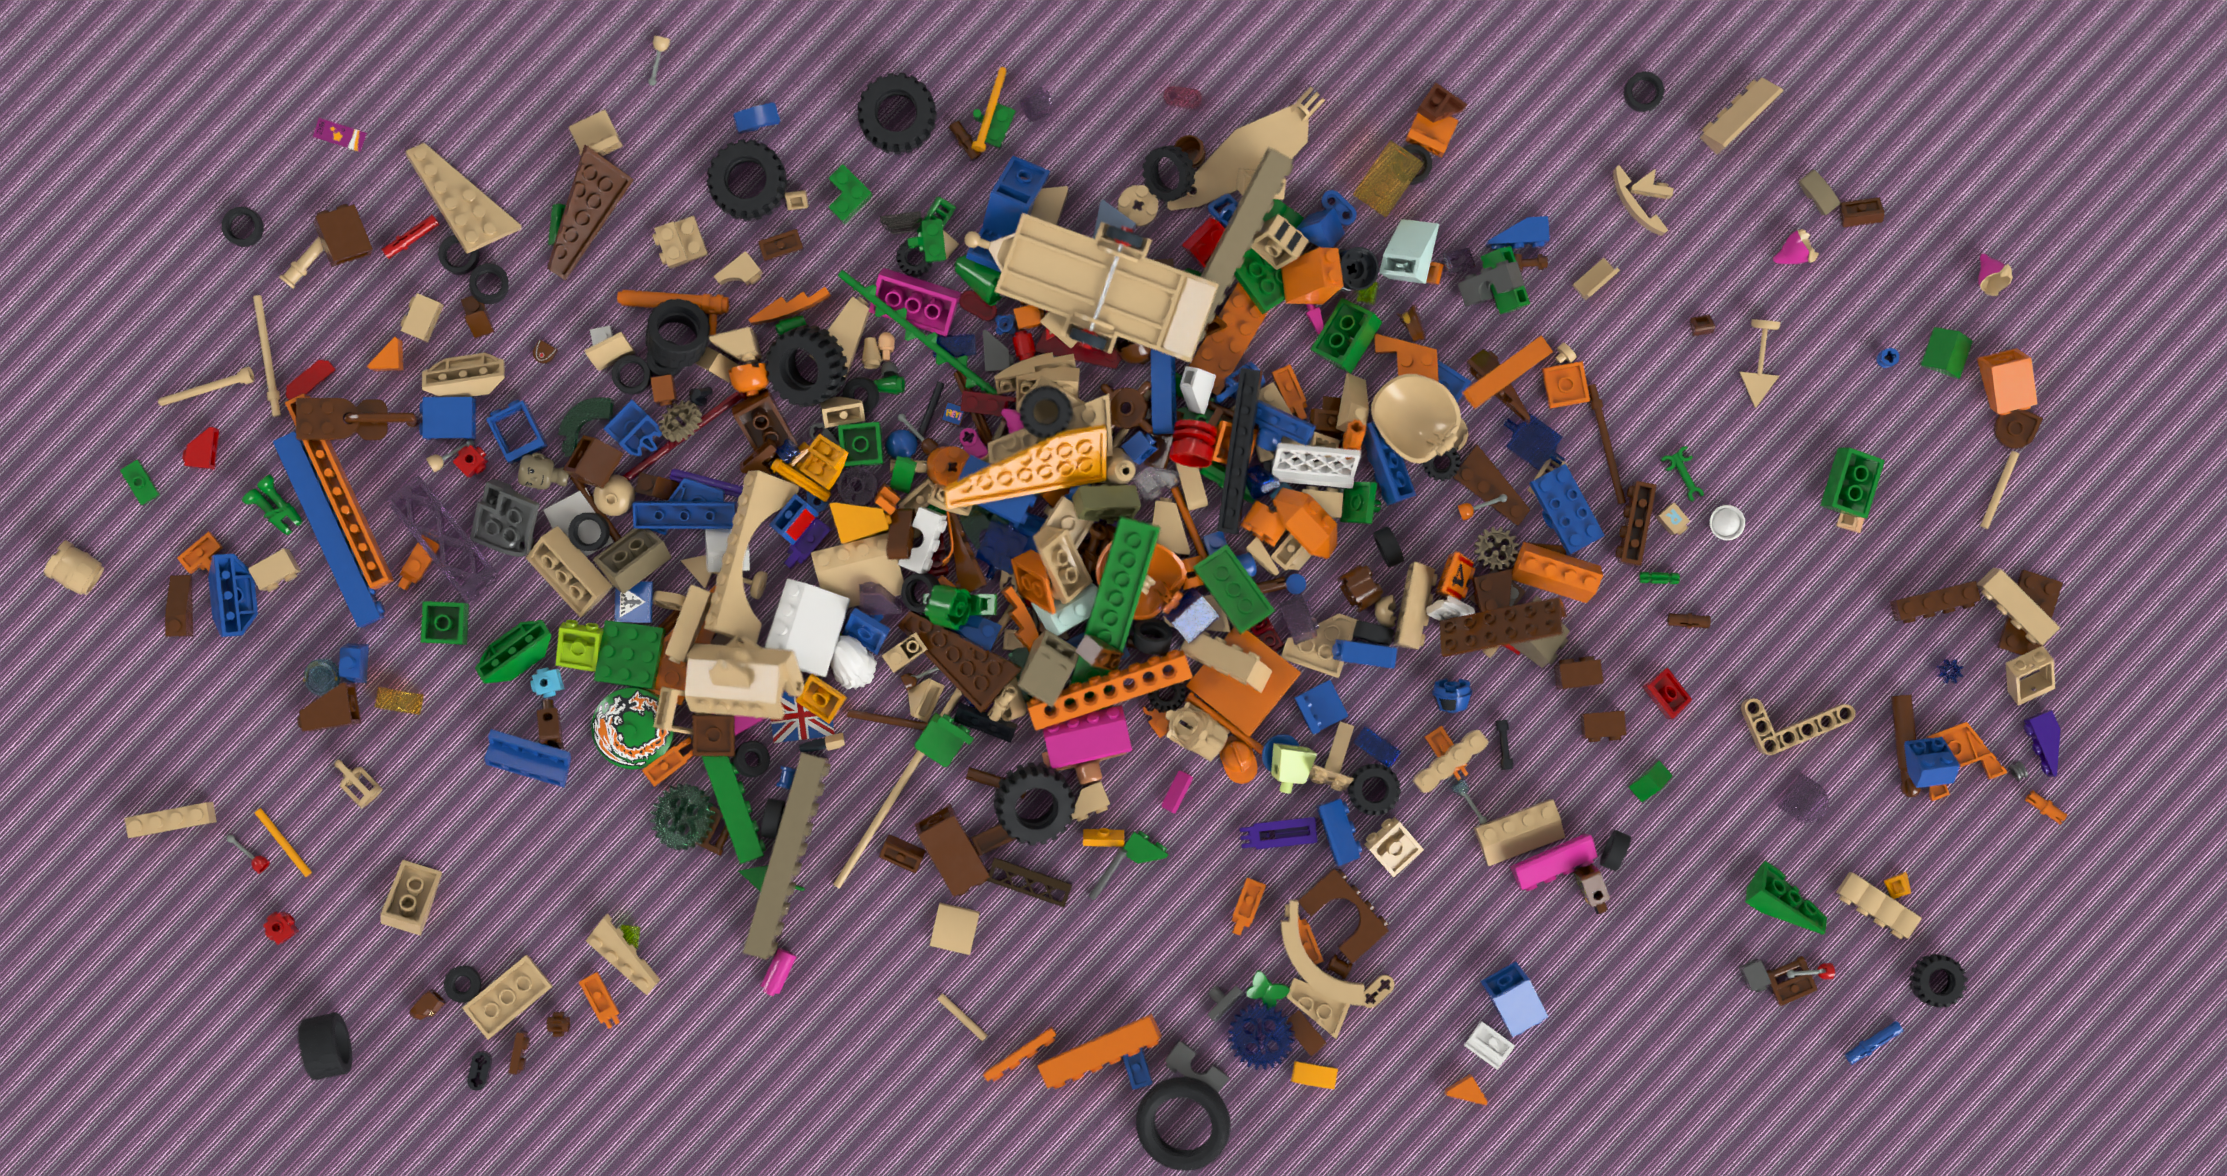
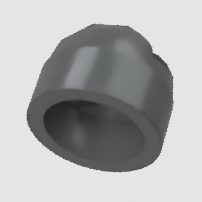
M891 361L885 362L881 368L882 377L898 375L896 364Z

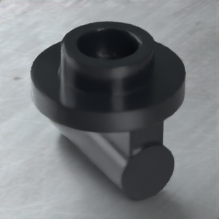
M711 387L693 388L689 391L690 400L697 406H704L707 403L706 397L711 395L713 390Z

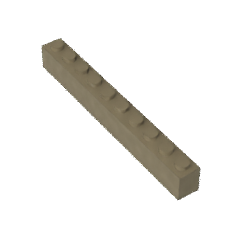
M1269 147L1200 276L1219 284L1199 338L1200 342L1206 334L1204 329L1208 323L1213 321L1216 315L1214 312L1217 305H1221L1225 298V289L1227 286L1230 287L1235 279L1233 274L1236 268H1240L1244 262L1245 257L1243 255L1246 249L1250 250L1252 247L1255 232H1259L1264 224L1262 219L1265 213H1269L1274 204L1272 200L1275 194L1278 195L1284 185L1282 181L1285 175L1288 176L1293 169L1292 159Z

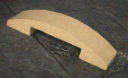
M1617 166L1613 170L1614 183L1619 198L1627 211L1649 231L1660 236L1664 235L1668 231L1657 214L1649 219L1626 188L1632 181L1621 166Z

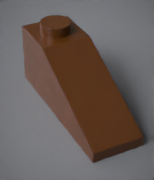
M192 575L170 576L165 611L166 637L193 636Z

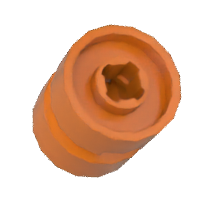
M1201 555L1182 560L1186 568V579L1182 585L1183 590L1204 585L1197 574L1193 578L1190 576L1191 572H1195L1193 566L1202 561Z

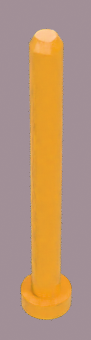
M1000 67L977 141H973L971 146L972 149L978 152H985L986 150L984 143L1007 72L1005 67Z

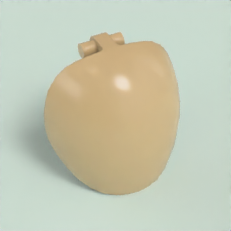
M1404 374L1391 379L1375 395L1371 405L1373 420L1385 441L1404 459L1413 463H1424L1437 454L1442 456L1454 446L1453 443L1458 439L1455 433L1461 421L1460 408L1453 395L1441 383L1417 374Z

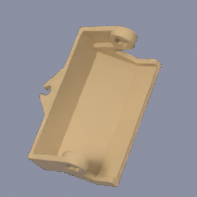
M735 636L727 645L694 644L686 656L688 665L685 698L691 712L782 719L784 710L781 704L784 684L790 696H800L803 692L804 682L794 650L761 648L745 636L741 639L743 643H740L739 637Z

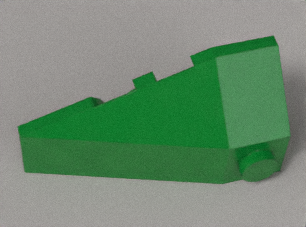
M1764 861L1747 887L1745 902L1763 914L1822 935L1825 934L1827 917L1810 900L1805 901L1798 893L1800 890L1796 886L1792 887L1785 880L1786 876L1779 869Z

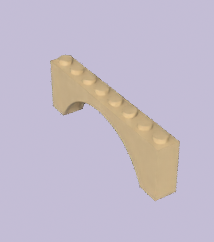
M748 471L743 481L742 494L738 499L737 513L733 517L732 531L727 539L726 553L722 557L721 571L716 579L715 593L711 597L710 611L705 619V629L730 638L738 636V640L743 642L741 640L742 637L745 636L757 644L762 623L752 612L745 596L742 577L745 552L758 526L768 516L783 509L789 500L798 493L799 486L761 471Z

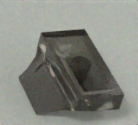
M921 211L885 215L880 216L882 228L892 234L914 232L921 224L922 214Z

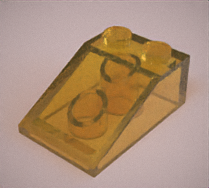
M1390 140L1352 195L1386 218L1424 163Z

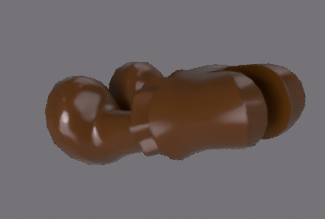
M1100 523L1090 525L1089 532L1091 538L1089 547H1084L1085 552L1082 553V561L1092 580H1097L1096 565L1101 552L1113 540L1116 527L1112 525H1106L1105 527ZM1100 540H1102L1099 551L1096 553Z

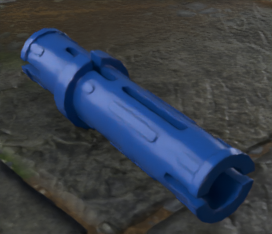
M1894 1021L1871 1038L1859 1042L1858 1046L1844 1055L1848 1062L1853 1065L1865 1056L1872 1055L1875 1049L1904 1032V1030L1897 1021Z

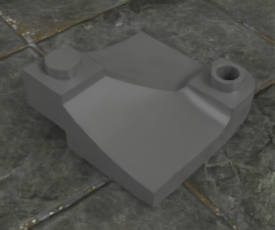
M497 479L489 480L485 484L482 501L477 504L469 540L515 557L529 554L535 542L533 531L540 503L516 492L511 488L512 485Z

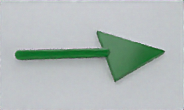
M768 865L738 872L761 892ZM796 885L795 887L796 890H805V888Z

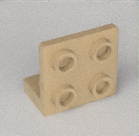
M602 110L569 126L580 150V156L584 145L590 147L601 156L623 147L606 110Z

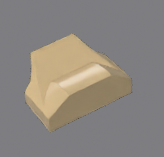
M1290 533L1270 557L1285 571L1288 569L1299 571L1312 555Z

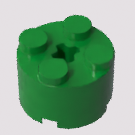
M935 585L932 589L929 604L925 608V615L929 616L931 623L934 625L958 630L960 625L964 626L970 616L971 604H968V598H971L970 593L962 588Z

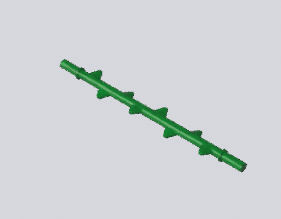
M841 270L838 277L876 306V317L887 314L906 329L905 340L909 341L917 338L937 354L936 364L940 365L948 362L967 377L965 387L968 389L977 385L986 393L997 394V390L989 385V382L984 381L967 367L968 357L966 355L956 359L937 344L938 334L936 332L925 335L906 320V308L895 311L876 296L877 286L875 284L864 287L860 284V281L858 282L844 270Z

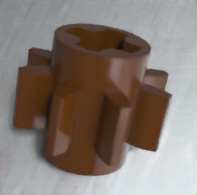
M554 1012L553 1017L547 1018V1032H553L552 1037H563L564 1032H569L570 1017H564V1012Z

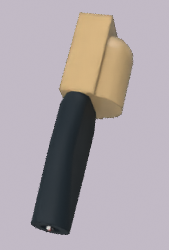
M839 733L799 745L800 752H814L825 748L829 751L841 748L845 745L844 735Z

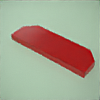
M317 360L286 386V397L288 400H291L301 394H308L336 369L330 361Z

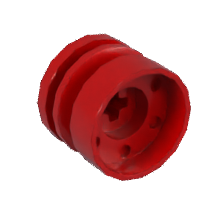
M1197 420L1177 421L1173 433V438L1176 441L1171 444L1169 458L1177 464L1188 467L1204 468L1211 466L1214 453L1211 446H1214L1216 442V427Z

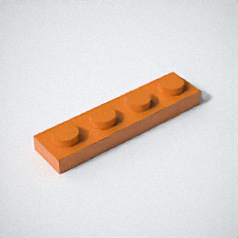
M1050 1027L985 1071L983 1076L987 1082L991 1079L994 1082L1004 1075L1002 1072L1007 1068L1012 1070L1020 1065L1021 1062L1019 1060L1027 1056V1058L1035 1055L1038 1052L1037 1048L1041 1045L1045 1047L1055 1041L1056 1031L1053 1027Z

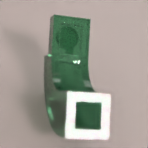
M596 397L586 399L573 406L567 412L561 422L558 433L559 436L566 437V440H563L562 452L565 453L566 457L570 458L577 447L579 432L586 423L597 419L611 420L613 418L614 400L612 398Z

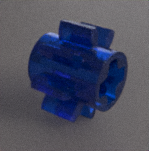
M1945 659L1943 666H1937L1940 669V674L1937 677H1943V683H1948L1951 679V682L1956 684V678L1963 677L1960 673L1964 667L1958 666L1956 659L1952 660L1951 664L1948 659ZM1950 668H1953V672H1951V675H1948L1947 671H1949Z

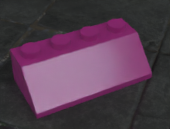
M883 268L877 278L876 296L895 311L906 308V320L915 327L947 337L957 310L961 292ZM871 303L869 312L875 314L876 306ZM887 314L883 315V317L892 319Z
M1122 705L1093 711L1043 728L1051 768L1053 769L1132 751Z
M1584 833L1510 866V869L1519 889H1525L1528 892L1537 888V883L1542 881L1549 883L1555 880L1556 875L1562 872L1564 875L1574 872V867L1582 864L1585 867L1594 863L1593 859L1598 856L1592 836Z

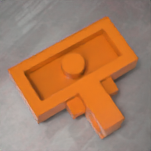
M208 531L179 555L177 559L190 574L198 568L210 571L212 555L218 553L223 547L214 535Z

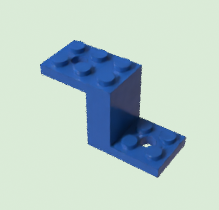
M1012 156L990 193L983 226L978 233L980 237L992 242L1016 233L1022 214L1031 216L1034 201L1047 181L1050 170ZM977 246L968 250L967 259L1001 272L988 249Z

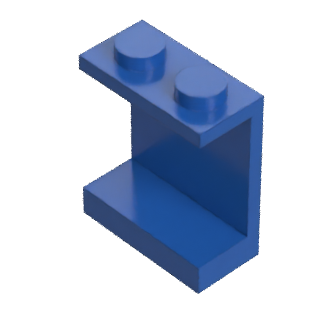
M423 397V402H420L419 405L420 414L423 415V422L419 425V432L423 439L465 438L467 440H476L475 398Z

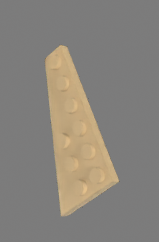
M1109 394L1072 408L1071 421L1064 431L1104 424L1106 428V456H1113ZM1058 414L1039 423L1051 424L1056 420ZM1023 428L988 442L989 464H995L1048 438L1036 437Z

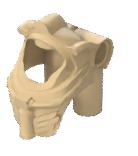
M1186 702L1183 708L1166 712V718L1169 720L1167 738L1183 748L1199 754L1210 762L1222 750L1230 730L1217 723L1209 714L1189 702ZM1183 720L1187 723V726H1183L1179 721Z

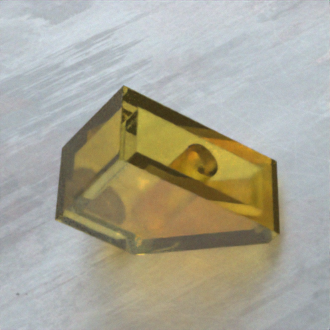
M378 687L375 707L421 715L424 695Z

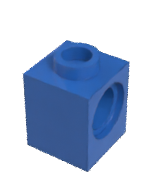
M1142 431L1137 432L1121 446L1133 462L1139 465L1158 449L1154 444L1156 442L1154 437L1150 433L1146 434Z

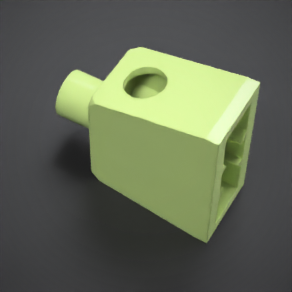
M1274 743L1271 774L1278 781H1281L1279 791L1291 793L1294 783L1305 784L1317 753L1308 747Z

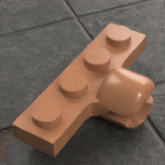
M1048 752L1042 753L1043 761L1049 768L1051 764ZM1126 752L1055 769L1058 772L1074 768L1079 784L1092 785L1102 779L1099 765L1102 760L1125 755Z

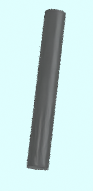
M1124 848L1119 849L1089 894L1092 900L1097 899L1127 854Z

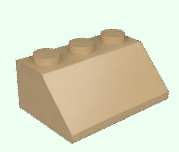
M750 327L709 337L710 341L718 349L742 363L755 364L758 363V359L762 358L757 334Z

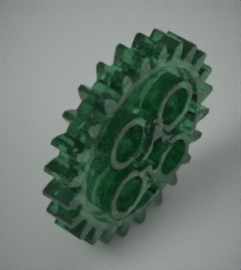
M678 783L677 788L670 786V792L663 790L664 797L657 796L660 801L659 804L653 803V806L657 808L656 811L650 812L652 815H655V818L650 820V822L656 824L651 828L653 831H658L655 837L661 839V844H667L666 847L671 849L674 847L678 851L681 848L687 851L688 846L695 848V842L702 844L701 837L708 838L706 830H713L709 823L715 822V820L710 819V816L715 814L714 811L710 810L714 806L713 803L708 802L710 796L704 795L705 791L699 790V787L694 785L691 787L687 783L685 785ZM680 799V806L676 808V803ZM697 807L698 811L696 815H693V810ZM672 818V824L668 827V821ZM689 826V832L685 835V829Z

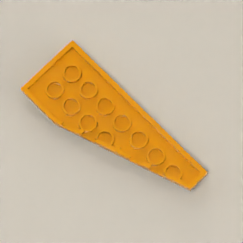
M1103 424L1063 431L944 487L946 509L1106 481V428Z

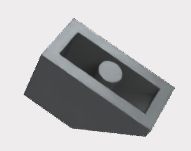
M983 330L985 372L1000 373L1014 365L1013 354H1009V349L990 332Z

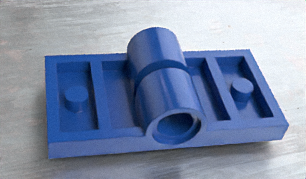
M1566 464L1529 483L1543 508L1542 516L1549 528H1554L1568 555L1605 536Z

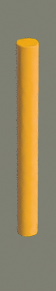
M261 808L258 809L255 815L305 877L309 876L312 871Z

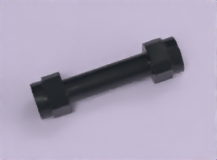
M1508 720L1495 721L1496 731H1499L1501 770L1513 769V758H1510L1507 730H1509Z

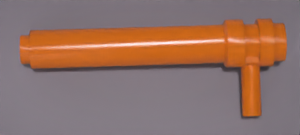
M637 290L618 291L617 303H620L622 306L655 308L658 304L670 299L691 301V303L698 305L705 314H709V335H716L717 315H723V313H728L729 297H724V295L720 294L712 296V294L706 293L703 295Z

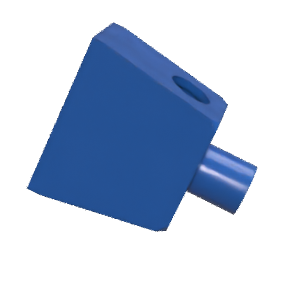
M347 643L340 648L339 677L345 682L367 683L369 644Z

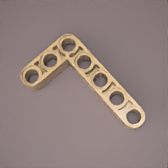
M1754 698L1746 699L1741 704V712L1757 749L1765 755H1773L1849 723L1855 717V710L1852 706L1840 704L1774 732L1760 700ZM1751 702L1756 705V711L1753 714L1748 711V705ZM1842 708H1845L1848 712V716L1845 719H1842L1839 714ZM1823 716L1829 719V724L1826 727L1821 725V718ZM1759 721L1763 722L1765 726L1762 732L1756 730V724ZM1805 724L1810 727L1808 735H1804L1802 732V727ZM1786 732H1789L1792 737L1789 743H1785L1783 740V735ZM1767 740H1770L1773 744L1770 751H1766L1764 748V743Z

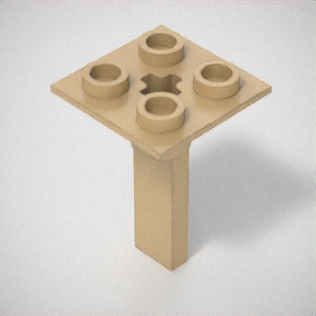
M1339 722L1325 768L1314 765L1309 773L1308 778L1312 782L1330 785L1332 789L1337 791L1347 790L1353 778L1342 775L1340 772L1354 726Z

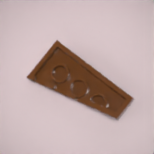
M1476 445L1459 467L1457 474L1452 478L1484 502L1499 498L1501 494H1506V502L1500 501L1489 506L1513 524L1519 526L1530 511V508L1482 449Z

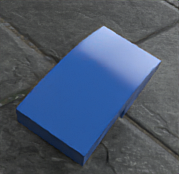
M775 102L751 107L733 114L738 134L758 131L759 127L780 123Z

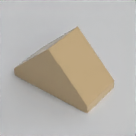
M706 347L703 357L695 363L730 383L728 370L739 366L709 347Z

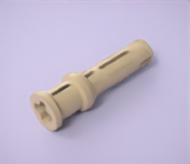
M318 237L297 262L291 263V267L284 275L279 276L291 288H295V283L307 274L308 271L306 269L324 250L320 238Z

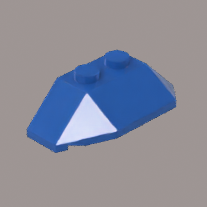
M235 554L212 555L208 576L212 619L221 637L242 636L258 615L255 581L248 567Z

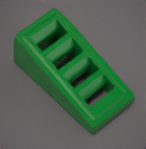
M936 197L922 221L939 219L933 215L936 212L943 216L942 224L944 228L955 211L956 206L941 197ZM939 205L943 206L944 208L947 209V211H946V212L942 211L941 209L938 208V206H939ZM922 222L916 231L917 233L923 232Z

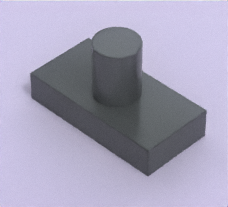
M1217 986L1213 987L1208 995L1217 1005L1207 1014L1212 1021L1217 1022L1245 993L1238 986H1235L1225 995Z

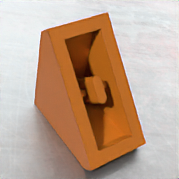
M394 337L367 367L373 371L403 370L402 341Z
M1471 1074L1445 1089L1444 1093L1446 1096L1487 1106L1488 1101Z

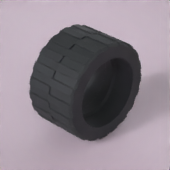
M670 299L658 304L648 318L645 344L649 354L652 355L655 361L669 368L680 369L697 363L703 357L707 347L710 332L708 317H706L705 312L698 305L688 300ZM668 323H681L691 328L697 338L689 344L675 345L662 338L658 329Z
M334 1012L301 1020L298 1028V1046L302 1064L308 1077L315 1081L348 1074L352 1067V1048L349 1032L341 1015Z

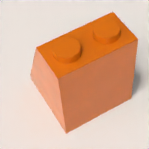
M1319 247L1281 267L1286 304L1323 305L1343 288L1338 248Z
M2015 348L1977 358L1991 410L1999 415H2006L2011 413L2012 410H2027L2031 406L2037 405L2031 357Z

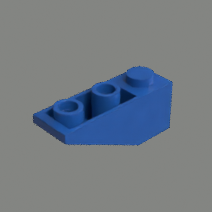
M1548 216L1527 217L1486 242V247H1491L1492 250L1504 248V246H1512V249L1524 248V245L1531 244L1533 248L1544 247L1550 241Z

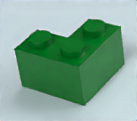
M842 164L828 178L842 193L828 208L845 225L873 198V194Z

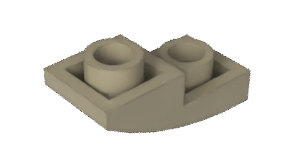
M1816 170L1810 171L1798 181L1806 197L1813 199L1821 215L1826 216L1841 204L1833 190Z

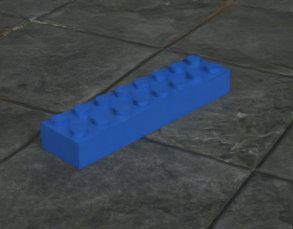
M635 501L633 502V528L732 529L733 517L737 513V502Z

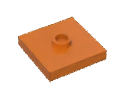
M1583 361L1542 368L1549 409L1590 402Z

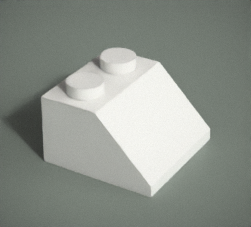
M705 529L706 568L708 572L721 571L722 557L726 553L727 539L732 529ZM749 545L745 552L742 571L750 570Z

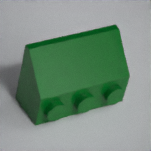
M1341 298L1310 350L1335 367L1351 374L1381 326L1382 321L1373 312Z
M1850 447L1838 448L1820 506L1839 513L1867 519L1885 460Z

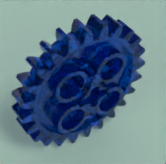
M1259 1002L1256 1003L1255 1008L1249 1004L1247 1006L1248 1011L1241 1008V1015L1235 1014L1234 1016L1237 1021H1231L1230 1023L1234 1027L1228 1030V1033L1233 1035L1228 1038V1041L1234 1042L1230 1049L1237 1050L1234 1057L1242 1056L1240 1063L1245 1060L1248 1061V1068L1252 1063L1255 1064V1070L1260 1065L1266 1070L1268 1064L1274 1068L1275 1061L1282 1064L1281 1056L1287 1059L1289 1055L1286 1051L1291 1052L1293 1049L1288 1045L1295 1042V1039L1290 1038V1036L1295 1034V1031L1289 1030L1293 1023H1286L1289 1016L1282 1017V1009L1276 1012V1005L1268 1009L1267 1002H1265L1263 1008L1260 1007ZM1258 1018L1261 1019V1032L1265 1036L1263 1040L1265 1054H1262L1261 1037H1257L1260 1032ZM1268 1020L1273 1021L1275 1029H1268L1265 1022ZM1245 1023H1252L1255 1026V1030L1248 1031L1245 1028ZM1275 1041L1278 1044V1049H1270L1268 1042ZM1247 1044H1256L1258 1050L1255 1052L1250 1051Z

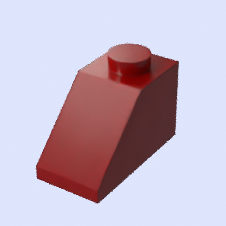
M209 427L187 444L182 456L183 462H185L184 466L215 470L220 429Z

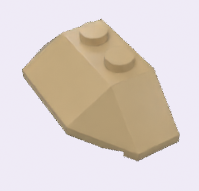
M487 353L443 359L429 370L426 369L422 372V389L439 397H473L490 394L505 378L504 360Z

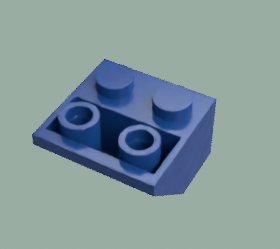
M1943 737L1905 741L1907 772L1916 788L1955 782L1960 764Z

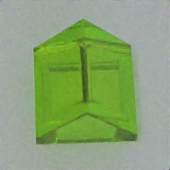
M1374 282L1367 289L1359 290L1357 301L1375 305L1379 284Z
M621 924V931L624 933L622 937L629 945L632 944L635 948H638L641 927Z

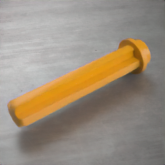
M776 458L770 469L773 470L774 474L778 472L822 501H828L831 496L829 491L783 463V459L779 460Z

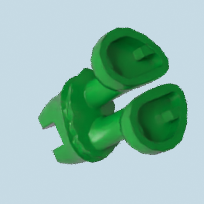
M271 474L264 477L257 484V487L275 503L278 509H274L257 488L250 490L242 498V502L247 505L256 504L266 513L263 517L269 519L268 522L272 523L287 536L293 531L283 521L286 515L297 526H300L303 522L295 507L291 506L290 503L287 504L275 490L274 478Z

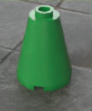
M966 255L958 257L954 264V267H956L955 272L990 306L1000 301L1002 297L995 290L1001 272L966 258Z

